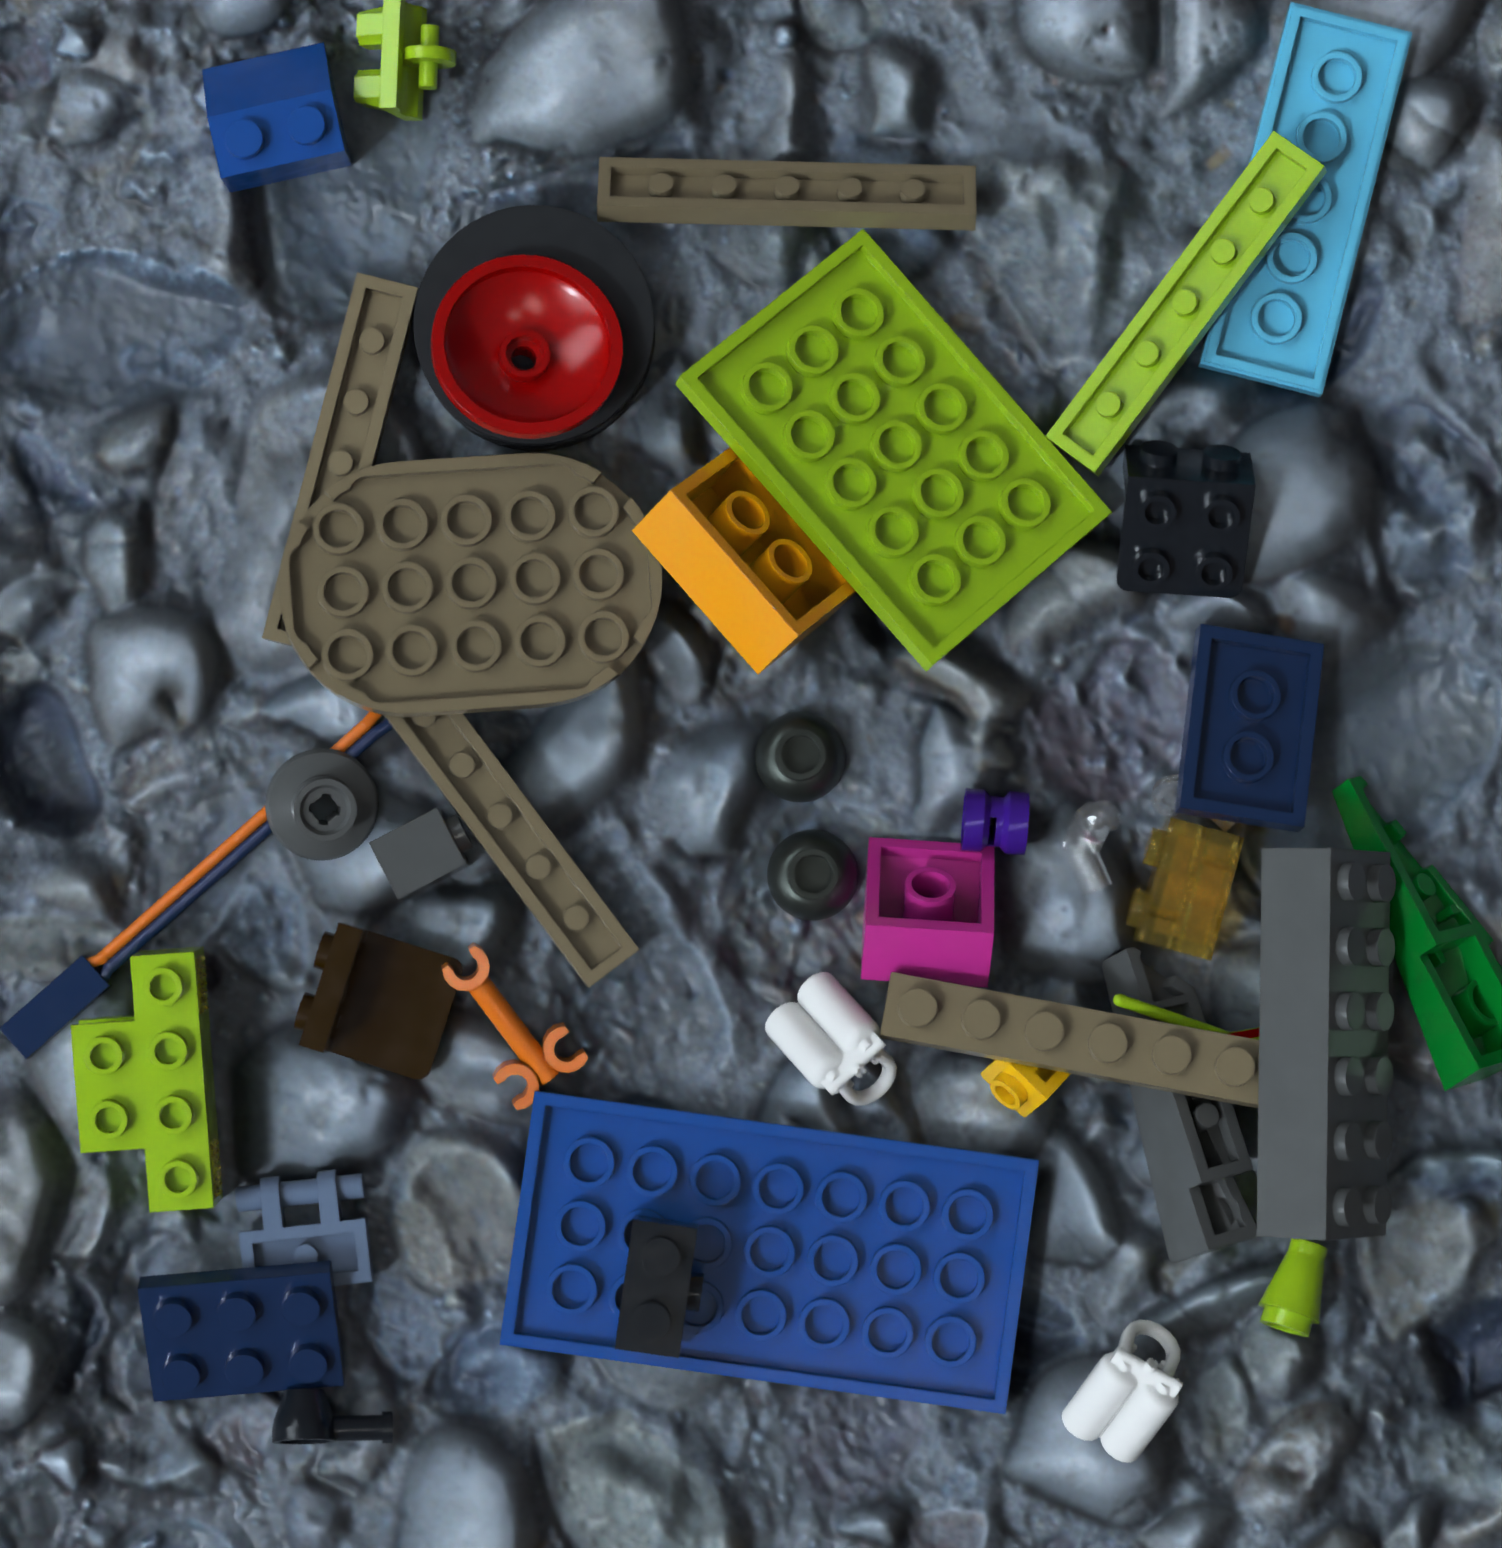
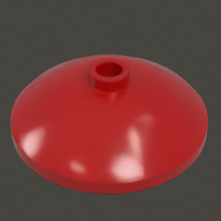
M523 254L509 255L486 261L474 267L460 277L447 291L437 309L433 322L431 358L436 377L444 393L453 405L471 421L487 430L507 437L520 439L547 438L568 432L580 426L597 413L607 401L617 382L622 364V332L616 313L607 297L583 273L570 265L548 257ZM518 355L527 356L532 360L534 366L527 370L519 369L512 363V358Z

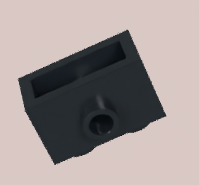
M635 1215L630 1238L615 1349L679 1358L686 1310L699 1312L704 1273L692 1272L698 1224Z

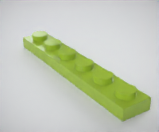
M1272 132L1047 433L1046 437L1052 444L1096 476H1100L1327 173L1323 164L1277 132Z

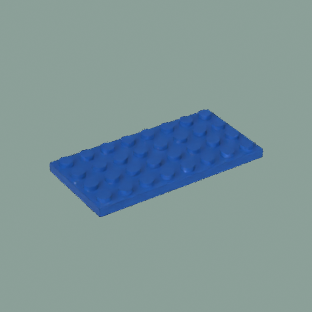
M535 1091L499 1345L1006 1414L1039 1160ZM635 1215L698 1224L692 1272L704 1273L699 1312L686 1310L679 1358L615 1349L630 1238Z

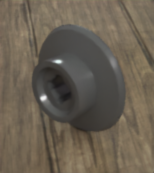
M325 748L307 750L287 760L274 774L268 786L265 799L267 821L276 839L292 853L306 859L320 861L337 859L357 849L371 833L379 809L377 788L368 770L354 757L338 750ZM322 794H329L338 806L337 810L326 816L325 820H318L309 808L310 803H314L317 799L321 798Z

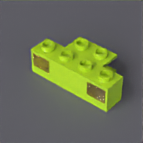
M204 946L139 951L130 956L134 1015L82 1018L78 1021L79 1024L70 1025L80 1153L145 1149L149 1213L214 1208L223 1198V1182L221 1178L222 1166L220 1165L221 1158L219 1152Z

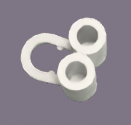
M819 972L812 975L800 987L797 1003L788 1002L780 1005L770 1014L765 1024V1031L813 1086L819 1089H826L832 1096L840 1093L847 1102L855 1106L868 1105L875 1102L890 1089L897 1073V1065L893 1057L883 1049L886 1044L879 1037L880 1028L875 1020L832 974ZM869 1061L874 1065L881 1064L882 1072L873 1085L860 1091L852 1089L854 1082L851 1078L854 1076L857 1078L863 1077L862 1075L867 1072L864 1066Z
M1139 1319L1130 1322L1122 1332L1116 1350L1101 1357L1063 1410L1062 1421L1067 1430L1075 1437L1086 1441H1093L1098 1439V1437L1101 1438L1103 1448L1116 1460L1126 1463L1136 1461L1179 1403V1391L1183 1386V1382L1179 1378L1173 1377L1181 1357V1349L1176 1338L1161 1324L1151 1320ZM1147 1335L1157 1340L1165 1350L1166 1360H1162L1158 1364L1153 1358H1148L1147 1361H1144L1132 1354L1137 1349V1345L1134 1343L1135 1337Z

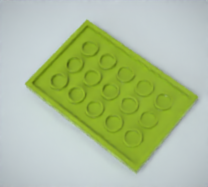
M864 229L859 231L682 373L675 382L679 390L926 672L1112 513Z

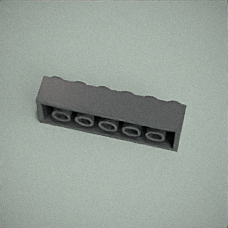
M1262 848L1257 1161L1258 1237L1338 1240L1386 1235V1222L1389 1220L1392 1210L1391 1193L1387 1188V1158L1391 1153L1393 1144L1392 1130L1387 1122L1388 1093L1392 1088L1394 1077L1393 1066L1388 1058V1030L1394 1019V1003L1389 994V965L1392 963L1395 954V940L1390 930V901L1394 896L1396 888L1395 873L1390 866L1391 852L1341 848Z

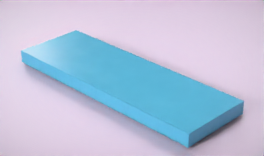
M1294 2L1289 4L1249 163L1272 132L1275 131L1323 164L1327 173L1206 333L1198 367L1315 397L1322 395L1413 32Z

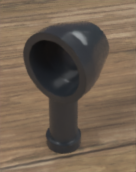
M323 1389L284 1390L273 1421L272 1443L302 1445L332 1443L336 1441L382 1440V1443L393 1442L392 1411H382V1415L333 1416Z

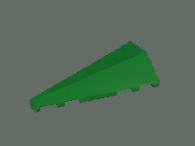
M1363 777L1349 778L1332 790V794L1354 850L1391 852L1390 866L1393 868L1396 878L1395 893L1390 901V930L1395 940L1394 958L1444 1091L1481 1081L1502 1071V966L1496 960L1489 947L1493 941L1492 937L1433 864L1424 868L1419 865L1400 841L1407 833L1396 819L1386 823L1370 804L1363 791L1368 785Z

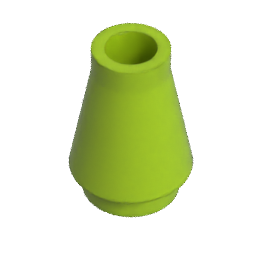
M1291 1238L1288 1251L1258 1303L1263 1308L1260 1318L1262 1324L1289 1334L1309 1337L1312 1324L1320 1323L1324 1262L1328 1252L1326 1247L1304 1239Z

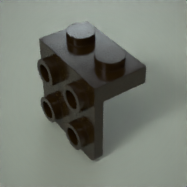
M339 922L335 934L327 931L324 932L316 953L314 968L323 970L316 994L305 992L295 1018L294 1029L303 1031L299 1045L322 1053L332 1052L413 1079H423L432 1070L457 992L444 979L441 965L448 962L453 967L454 972L460 976L463 973V966L456 958Z

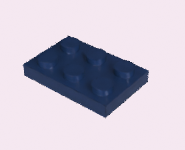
M1200 624L1197 627L1193 646L1174 813L1299 832L1305 827L1324 644Z
M331 1261L140 1277L137 1290L154 1402L274 1392L289 1389L344 1386L346 1372Z

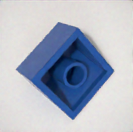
M324 42L202 69L207 118L220 177L230 193L352 166Z

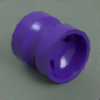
M966 788L962 812L961 851L981 852L986 846L1000 847L1005 854L1025 855L1029 826V793L1010 791L1004 797L990 796L985 789ZM990 817H994L993 826L990 825Z

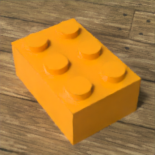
M730 447L672 488L632 530L758 675L827 621L856 593L852 586Z

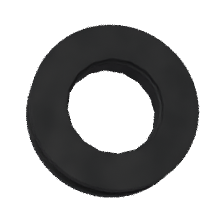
M546 205L515 206L497 210L469 223L447 241L436 254L423 277L416 298L413 329L415 347L424 375L436 397L455 420L469 431L487 441L507 448L524 451L557 450L576 445L601 433L623 415L633 403L643 387L652 363L655 347L653 304L648 285L636 260L617 237L602 225L579 213L563 208ZM521 254L537 255L570 265L591 279L600 288L616 313L623 339V357L617 382L609 398L599 411L589 420L568 432L538 439H520L494 433L463 415L446 396L436 377L431 358V333L437 309L447 291L460 277L474 267L495 258Z

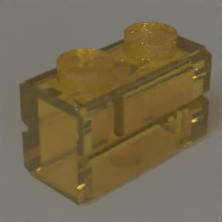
M1171 817L1165 820L1163 830L1152 827L1142 864L1152 866L1146 891L1135 889L1126 918V925L1136 928L1133 941L1199 960L1211 961L1244 838Z

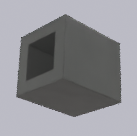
M437 807L369 842L398 900L403 901L469 867L470 864L464 852L474 848L457 814L446 819L442 810Z

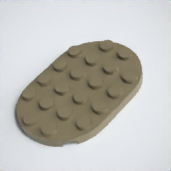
M516 453L396 461L366 467L338 480L324 490V494L310 506L300 520L298 519L288 538L281 560L279 602L286 633L303 665L319 683L334 695L366 711L396 717H421L545 708L575 702L596 693L618 678L632 664L649 638L657 617L662 592V566L632 532L636 525L645 517L640 507L632 497L629 498L617 485L604 477L601 471L578 460L547 453Z

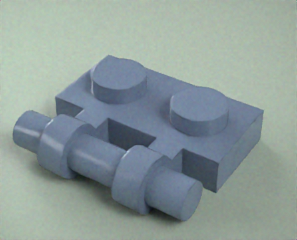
M336 1169L317 1171V1178L282 1182L280 1176L260 1178V1184L235 1188L238 1212L262 1210L263 1229L238 1232L242 1268L331 1261L335 1286L374 1281L368 1217L342 1220L341 1201L365 1198L363 1173L338 1175ZM319 1203L321 1222L285 1225L284 1207Z

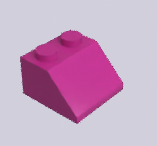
M869 837L862 932L861 980L889 981L891 972L970 987L988 988L994 940L995 847L986 846L981 852L961 851V843Z

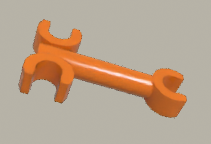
M473 942L467 947L472 957L477 961L475 972L469 976H460L454 972L453 967L448 962H445L441 965L443 976L449 986L454 989L469 991L520 1059L502 1062L496 1067L492 1076L497 1084L502 1083L512 1075H520L526 1079L527 1085L524 1091L511 1100L516 1110L526 1109L533 1104L534 1092L539 1091V1086L547 1084L559 1072L571 1073L579 1070L585 1065L589 1057L583 1048L576 1051L572 1056L564 1058L554 1052L556 1042L569 1033L568 1027L564 1022L554 1024L547 1029L542 1038V1045H540L488 976L490 969L488 956L481 946Z

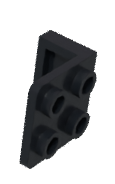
M1160 440L1146 441L1141 445L1125 444L1123 459L1125 500L1116 571L1118 586L1125 591L1222 598H1233L1239 595L1243 587L1256 487L1251 453L1240 452L1238 449L1228 445H1210L1205 447L1204 450L1177 448L1172 443Z

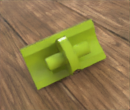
M383 0V7L361 11L357 14L356 37L359 45L367 50H381V69L357 71V74L354 76L353 95L356 103L367 108L386 111L404 121H420L423 119L424 90H436L438 69L455 67L457 52L454 49L439 46L440 27L434 24H426V8L409 4L406 0Z

